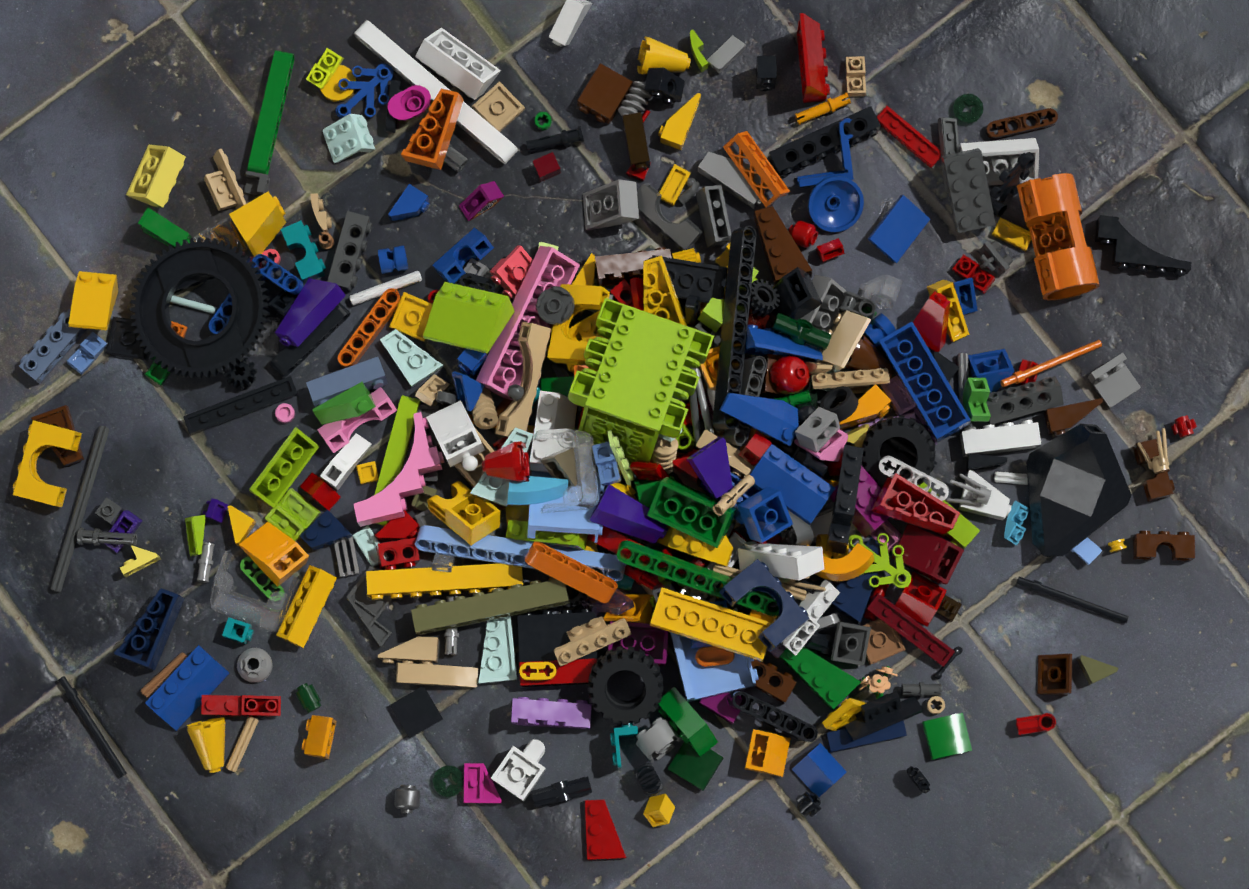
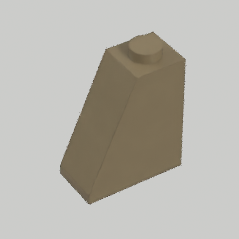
M582 443L544 457L541 462L553 478L568 479V488H573L579 483L595 458L587 443Z

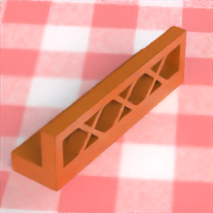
M748 131L737 133L723 146L765 207H769L778 198L786 196L790 192ZM735 142L739 146V154L734 153L731 149ZM743 158L748 159L750 162V169H746L743 166ZM754 173L761 177V184H756L754 181ZM765 189H769L773 194V197L769 200L764 195Z

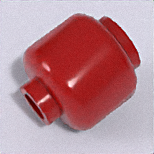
M798 221L789 228V233L798 246L808 248L810 245L815 244L818 232L814 225Z

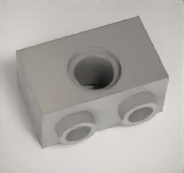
M818 407L797 428L795 434L800 446L818 452L841 427L837 414Z

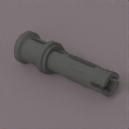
M79 528L77 542L79 545L90 543L99 546L102 543L135 546L137 544V534L102 532L100 529L85 530V528Z

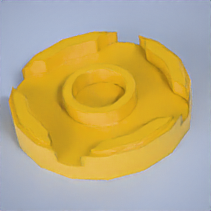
M344 65L338 67L324 88L320 89L325 98L332 102L346 101L354 94L356 89L343 91L338 87L339 81L343 78L349 81H356L350 68ZM345 81L340 83L343 88L348 86Z

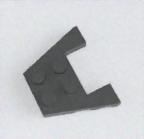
M370 566L367 571H378L380 569ZM365 572L346 598L378 645L382 647L392 632L376 620L393 599L391 596H383V599L372 600L371 597H367ZM412 597V598L417 601L420 597Z

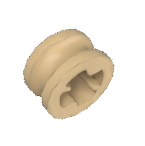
M934 696L927 702V709L932 714H939L945 708V702L941 697ZM933 700L941 703L939 706L940 710L931 708Z

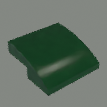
M684 742L668 770L704 791L722 762L723 757L711 749L700 757L689 743L686 744Z

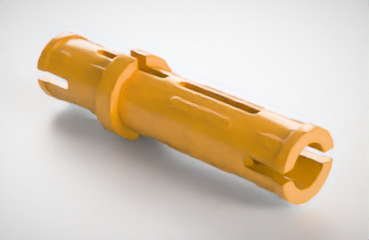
M846 92L836 98H828L826 102L807 110L795 113L796 119L803 116V118L797 120L798 125L830 111L833 113L836 109L851 104L850 98L842 101L848 98L849 95Z

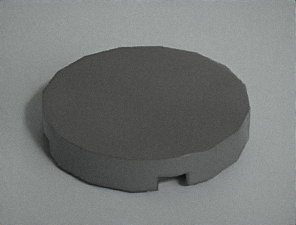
M557 286L544 290L538 297L536 304L540 318L552 325L563 324L569 320L575 307L574 299L570 292Z

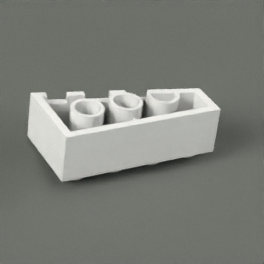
M750 541L738 548L741 571L757 559L768 566L772 576L798 581L824 570L822 547L762 544Z

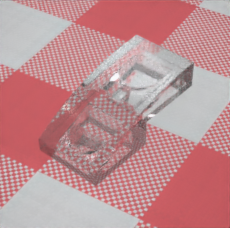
M435 553L432 570L452 572L456 556Z

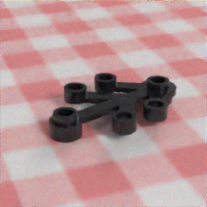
M1031 152L1021 154L1017 160L1018 164L1009 172L1004 170L999 176V180L1004 184L1000 188L995 186L990 191V195L995 199L1001 195L999 200H995L992 203L993 213L997 217L1003 215L1007 209L1004 201L1008 194L1011 193L1013 196L1018 194L1017 185L1020 184V178L1025 180L1029 176V168L1035 161Z

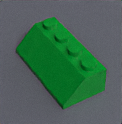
M666 477L659 484L647 516L718 548L731 526L737 508H729L722 516H718L714 513L713 506L720 500L711 498L707 494L670 477Z

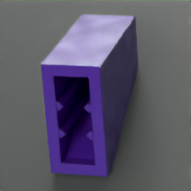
M717 437L687 458L711 498L721 499L724 493H728V490L733 488L724 437Z

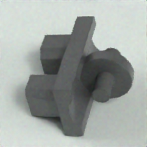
M987 241L977 251L983 262L980 268L982 270L988 268L991 272L994 271L999 278L1008 270L1013 260L1009 255L1000 256L998 252L1001 250V245L997 241L991 243Z

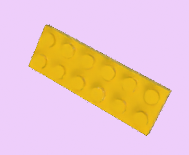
M661 588L650 622V626L759 661H763L767 647L758 637L772 624L771 622L665 588Z

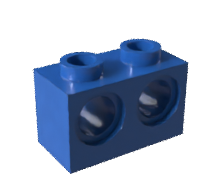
M465 349L457 358L459 371L474 378L480 372L487 358V353Z

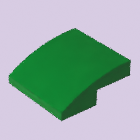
M963 713L922 722L931 760L972 751Z

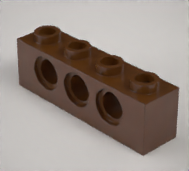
M754 659L751 662L752 669L759 667L763 671V675L758 677L759 680H756V686L754 687L785 704L797 683L794 681L795 677L787 672H784V674L778 672V668L769 662L764 664ZM777 677L780 680V685L777 687L771 686L769 679Z

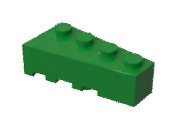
M786 647L777 655L832 711L861 683L858 679L805 647L796 656Z

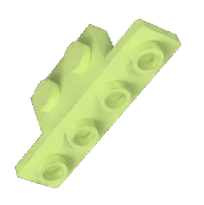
M612 430L607 431L610 447L616 458L618 469L621 470L626 484L632 487V480H634L633 471L629 467L627 458H625L623 448L620 447L618 436H614Z

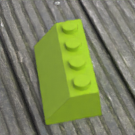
M295 427L249 491L272 508H275L320 446Z

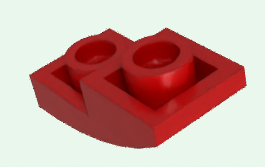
M964 254L952 269L962 279L972 278L974 288L983 294L995 281L993 275L982 270L978 263Z

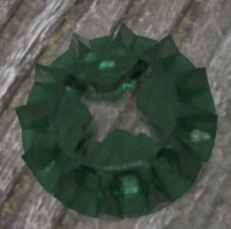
M973 94L959 96L953 107L955 117L960 122L968 124L976 122L982 116L984 109L982 101ZM965 105H967L968 107L974 106L971 110V113H969L968 111L963 112V110L965 109Z
M443 766L434 775V788L442 796L453 797L463 789L464 776L454 766ZM453 773L452 780L457 785L450 784L446 790V783L441 778H448Z

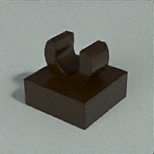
M945 595L936 613L952 622L962 604Z

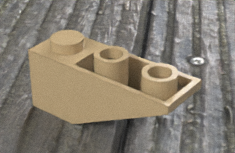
M418 636L378 654V658L382 660V663L393 664L394 660L402 661V663L413 664L416 661L421 662V664L433 665V662L438 663L439 639L438 637Z

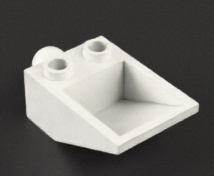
M461 400L427 416L426 418L449 466L452 467L462 462L465 470H475L478 466V461L474 455L485 451Z

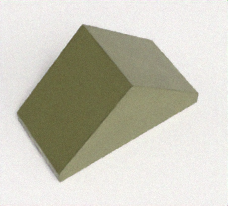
M1080 655L1077 659L1089 685L1118 671L1117 667Z

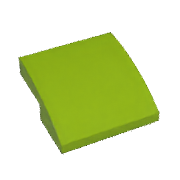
M290 488L265 519L294 541H297L300 535L315 521L321 512L297 491Z

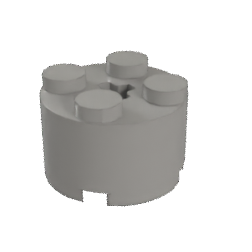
M661 717L652 723L653 727L648 731L644 729L636 736L638 738L636 745L651 763L654 762L653 758L659 760L675 747L673 743L676 740L678 743L681 740V737L666 719L663 720Z

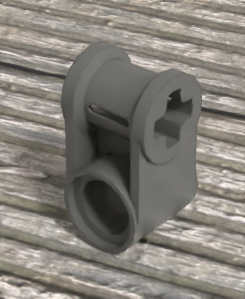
M844 292L843 295L845 297L841 306L838 307V311L842 313L847 310L873 319L876 309L873 301L852 292ZM869 307L872 312L868 314L863 313L862 308Z

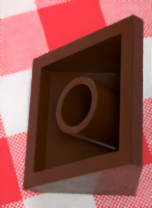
M1072 654L1038 655L1037 694L1065 696L1071 694Z

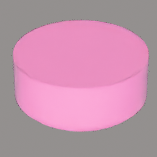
M283 403L276 408L275 415L280 422L289 423L294 419L295 411L290 404Z

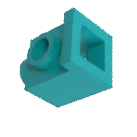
M228 617L222 636L246 644L247 640H252L254 630H252L251 624ZM243 629V634L237 635V630Z

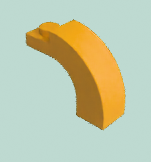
M857 543L851 552L842 558L831 559L823 556L824 570L815 574L830 581L850 580L864 573L875 561L874 555Z

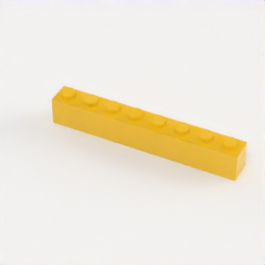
M501 563L366 571L367 597H371L372 600L383 599V596H391L392 599L403 598V595L409 594L410 597H422V594L430 593V596H441L443 592H449V595H460L461 591H469V594L480 592V590H488V593H492V590L497 588L508 590L513 585L522 584L523 586L522 567Z

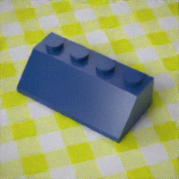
M748 325L745 354L755 356L766 354L783 357L796 356L805 363L823 360L820 349L807 343L804 345L797 344L791 340L790 336L777 333L771 328H764L762 330L758 329L757 325Z
M773 444L770 445L750 474L755 479L753 486L760 491L766 487L780 490L787 510L811 525L836 489Z
M198 645L145 704L177 731L201 705V695H211L230 673Z

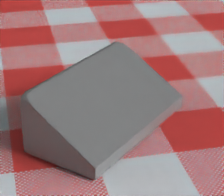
M732 35L707 59V62L720 74L746 49V45Z

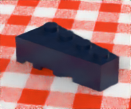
M871 537L866 546L880 556L879 544ZM879 571L864 573L853 579L841 581L836 588L840 593L830 606L859 625L873 589L869 585L868 580L874 575L877 576ZM872 578L871 583L873 585L875 583L876 578Z
M161 588L146 608V612L137 620L130 634H127L120 648H117L114 654L155 670L185 598Z

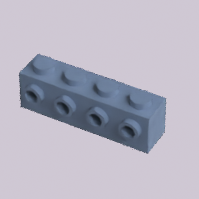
M70 309L60 314L58 317L59 321L47 329L45 337L42 340H38L30 354H26L20 361L19 367L39 384L88 330L87 328L69 327Z
M375 357L308 381L306 384L314 406L317 407L362 381L368 391L382 388L388 382L379 357Z

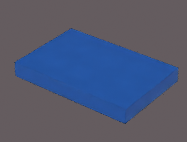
M900 195L868 237V240L890 260L897 263L929 222L930 218L908 198Z

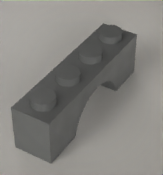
M643 183L637 190L639 213L643 212L647 216L646 220L652 225L656 224L661 228L660 232L665 237L669 238L670 236L675 241L674 245L680 250L690 249L704 232L691 220H686L682 223H673L667 220L660 209L662 195L649 183Z

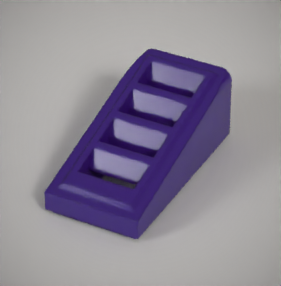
M125 510L109 532L118 531L119 533L133 534L142 523V520L129 510ZM126 518H127L129 521H131L133 524L131 525L130 523H128V522L126 521ZM121 525H124V526H125L127 529H129V530H128V531H125V530H124L123 528H121L120 526H121ZM104 543L116 553H119L124 546L123 544Z

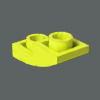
M326 48L319 62L314 64L306 80L323 89L344 58Z

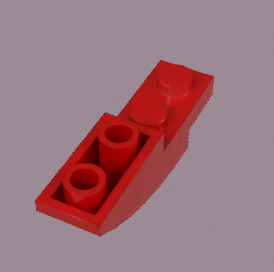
M201 695V715L281 716V696Z

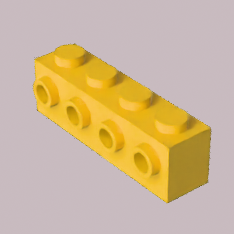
M309 565L276 636L304 648L337 577L320 568Z

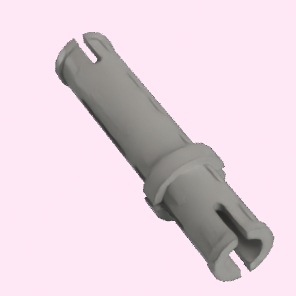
M447 596V602L454 601V596ZM457 627L446 629L444 633L445 655H457V638H459Z

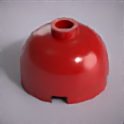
M796 356L779 358L778 361L773 363L770 371L772 383L775 382L776 390L783 395L795 394L803 390L810 377L808 366Z

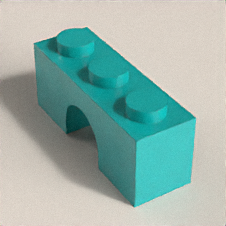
M301 220L282 228L281 232L289 250L303 248L306 251L305 257L295 263L303 283L306 284L309 278L318 279L325 276L323 270L326 267L322 258L318 259L316 253L319 251L315 241L311 242L308 237L312 235L308 225H303Z

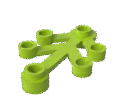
M881 533L876 538L880 548V556L864 545L863 539L859 535L849 537L850 550L855 547L852 544V540L857 539L860 545L874 555V563L876 564H872L864 573L886 571L891 575L881 578L876 575L870 577L868 583L871 587L876 588L879 585L894 584L898 588H905L910 584L911 575L904 569L902 556L904 548L901 545H896L892 548L896 569L890 565L887 547L889 537L886 533ZM880 536H885L886 541L884 543L880 542ZM895 548L901 549L900 555L895 553ZM899 575H904V582L899 581ZM872 578L878 580L877 585L871 583Z

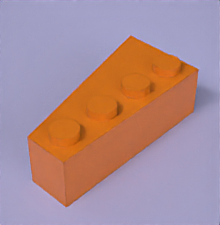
M440 89L429 107L425 118H422L419 128L411 136L408 146L401 153L405 161L441 170L464 101L458 92Z

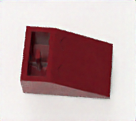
M909 523L897 544L904 548V554L902 555L904 565L939 584H948L964 552V549ZM895 548V553L900 555L901 549Z

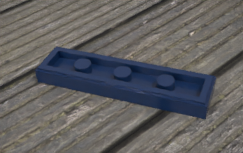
M903 720L855 741L852 740L846 729L828 732L826 735L830 752L904 737L907 736Z

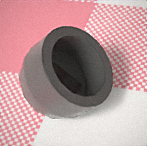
M513 384L508 388V396L514 401L520 400L524 394V388L520 385Z

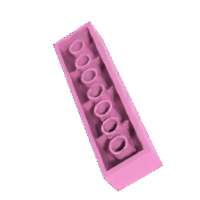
M539 247L512 303L515 312L491 347L476 379L477 382L483 384L485 388L500 397L513 400L508 396V388L513 384L520 385L523 374V358L518 343L522 322H528L548 328L551 327L552 324L546 323L538 314L536 308L538 297L544 290H548L551 287H560L561 284L571 285L580 266L578 263L553 247Z

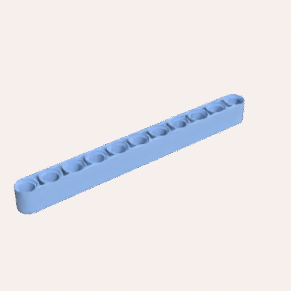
M428 525L419 528L415 542L416 548L425 552L533 568L525 562L524 558L534 542L487 535L473 545H470L451 529ZM545 544L614 581H621L623 579L626 564L619 561L617 555Z

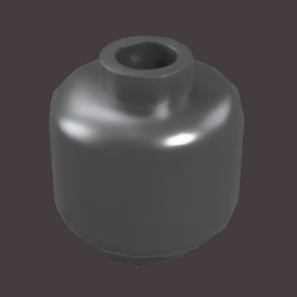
M400 785V788L395 790V807L401 809V813H413V809H418L420 807V791L416 789V786Z

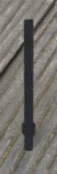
M1020 576L1017 579L1016 584L1030 588V591L1035 593H1044L1123 623L1128 621L1129 616L1041 584L1042 582L1031 581Z
M65 676L58 679L66 692L65 696L69 701H72L120 778L125 776L127 772L78 698L79 694L76 689L71 687Z

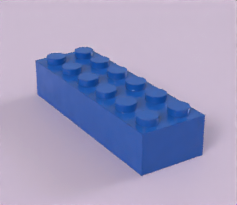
M913 322L879 340L882 350L937 443L971 424V419Z

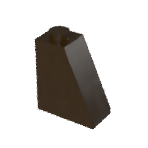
M638 112L623 115V131L631 170L643 172L650 168V158L642 114Z

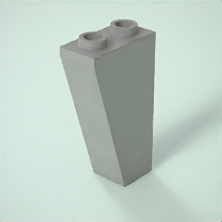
M712 152L707 153L699 164L697 172L715 184L722 185L724 190L752 209L756 205H761V200L732 159ZM743 163L746 169H750L749 164ZM754 173L756 184H761V177Z

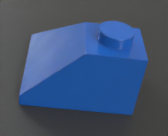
M1005 349L968 355L972 378H986L990 393L997 392L1001 387L1000 381L1014 373V368Z

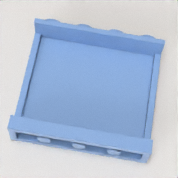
M532 471L531 476L553 478L548 472ZM586 471L576 487L567 489L566 496L544 503L529 504L527 538L535 539L536 531L595 534L594 543H597L598 535H602L603 526L591 522L589 519L602 495L600 491L604 492L599 472Z
M670 632L687 702L756 686V680H759L756 668L752 669L751 662L754 659L735 653L734 660L729 664L703 667L696 661V652L700 648L692 649L690 638Z

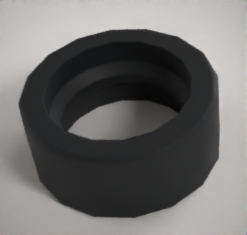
M841 386L829 391L821 400L820 407L837 414L838 420L841 422L851 416L857 409L858 399L849 387Z

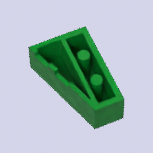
M675 687L662 696L661 702L658 703L660 707L659 713L664 719L669 718L670 722L668 723L675 731L678 730L681 733L679 736L686 744L689 743L700 757L718 743L706 722Z

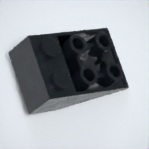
M797 267L779 280L773 289H777L776 294L780 296L778 298L780 303L767 317L771 326L778 313L798 321V319H801L822 305V301L807 272Z

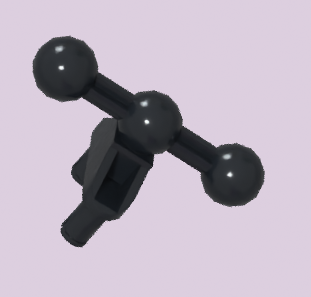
M803 404L798 407L799 426L816 410L813 405ZM794 440L791 446L778 442L777 448L807 469L830 480L833 476H829L827 471L828 466L822 460L796 445Z

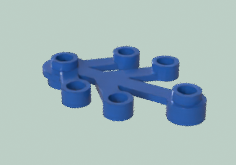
M380 64L376 69H366L361 66L353 67L352 75L355 78H360L361 76H373L374 78L369 82L349 81L345 78L339 81L338 87L343 91L347 89L361 90L346 104L337 106V117L342 119L351 114V109L366 95L364 114L368 118L374 117L376 114V109L374 108V87L380 83L378 102L381 105L388 104V81L392 79L394 74L392 67L388 64ZM355 69H360V70H361V74H360V75H356V74L354 73V70H355ZM386 70L388 74L386 76L381 75V71ZM343 81L347 82L348 86L345 88L341 87L340 83ZM385 96L387 101L381 102L380 97ZM341 108H346V109H347V113H346V114H342V113L340 112V109H341ZM372 109L374 113L372 115H368L367 110Z

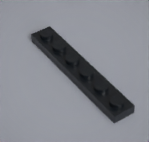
M289 376L183 416L189 434L193 435L298 395L292 377Z

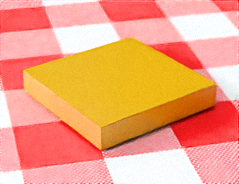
M403 292L389 327L425 342L426 339H424L423 334L433 304Z

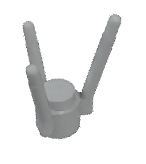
M960 474L959 477L976 488L950 480V483L974 492L972 498L975 500L947 498V502L972 504L979 507L981 504L987 505L991 490L986 489V486L977 483L963 474Z

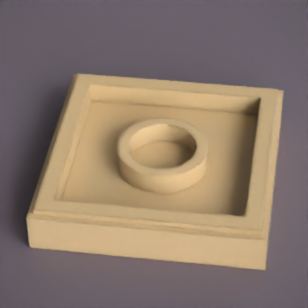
M500 81L472 106L482 118L499 132L525 110V107Z

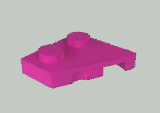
M464 763V803H502L484 763Z

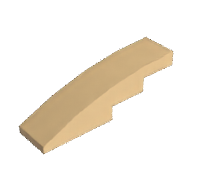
M397 663L396 683L477 688L478 668Z

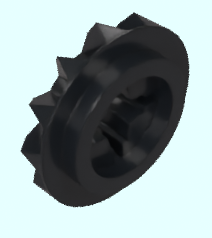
M910 766L907 769L908 776L922 793H928L930 791L928 780L918 768Z

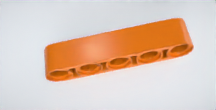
M387 289L339 352L338 361L343 369L356 365L395 313L401 300L400 294L396 289ZM391 295L397 296V300L393 303L387 301ZM380 310L386 312L382 318L376 316V313ZM369 325L375 327L371 333L365 332V328ZM360 340L363 341V346L355 348L354 343ZM345 356L352 357L351 362L347 364L343 363L342 359Z
M534 542L524 558L525 562L531 567L602 603H608L618 588L617 583L613 579L541 542Z

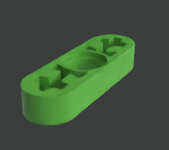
M250 557L243 558L240 562V568L246 576L272 602L282 601L285 591L281 585L278 587L275 584L271 585L275 590L280 589V596L272 598L273 593L269 588L267 591L264 590L270 586L272 581L268 578L266 584H258V576L265 573L260 570L254 574L250 569L245 570V563L247 561L251 563L253 560ZM254 562L252 564V566L256 570H258L259 567L256 565V563Z

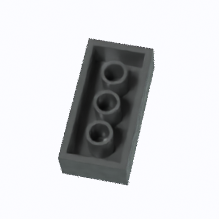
M976 148L941 156L955 230L958 233L996 225L982 151Z

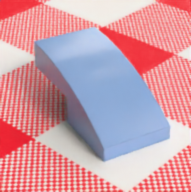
M1088 537L1070 550L1072 553L1075 552L1087 565L1102 552Z

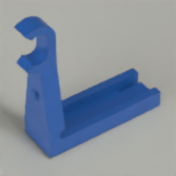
M843 118L839 122L842 166L845 170L797 176V182L800 187L817 185L823 179L831 176H844L851 180L854 179L849 139L853 135L850 133L844 134L843 128L844 123L852 121L850 118Z

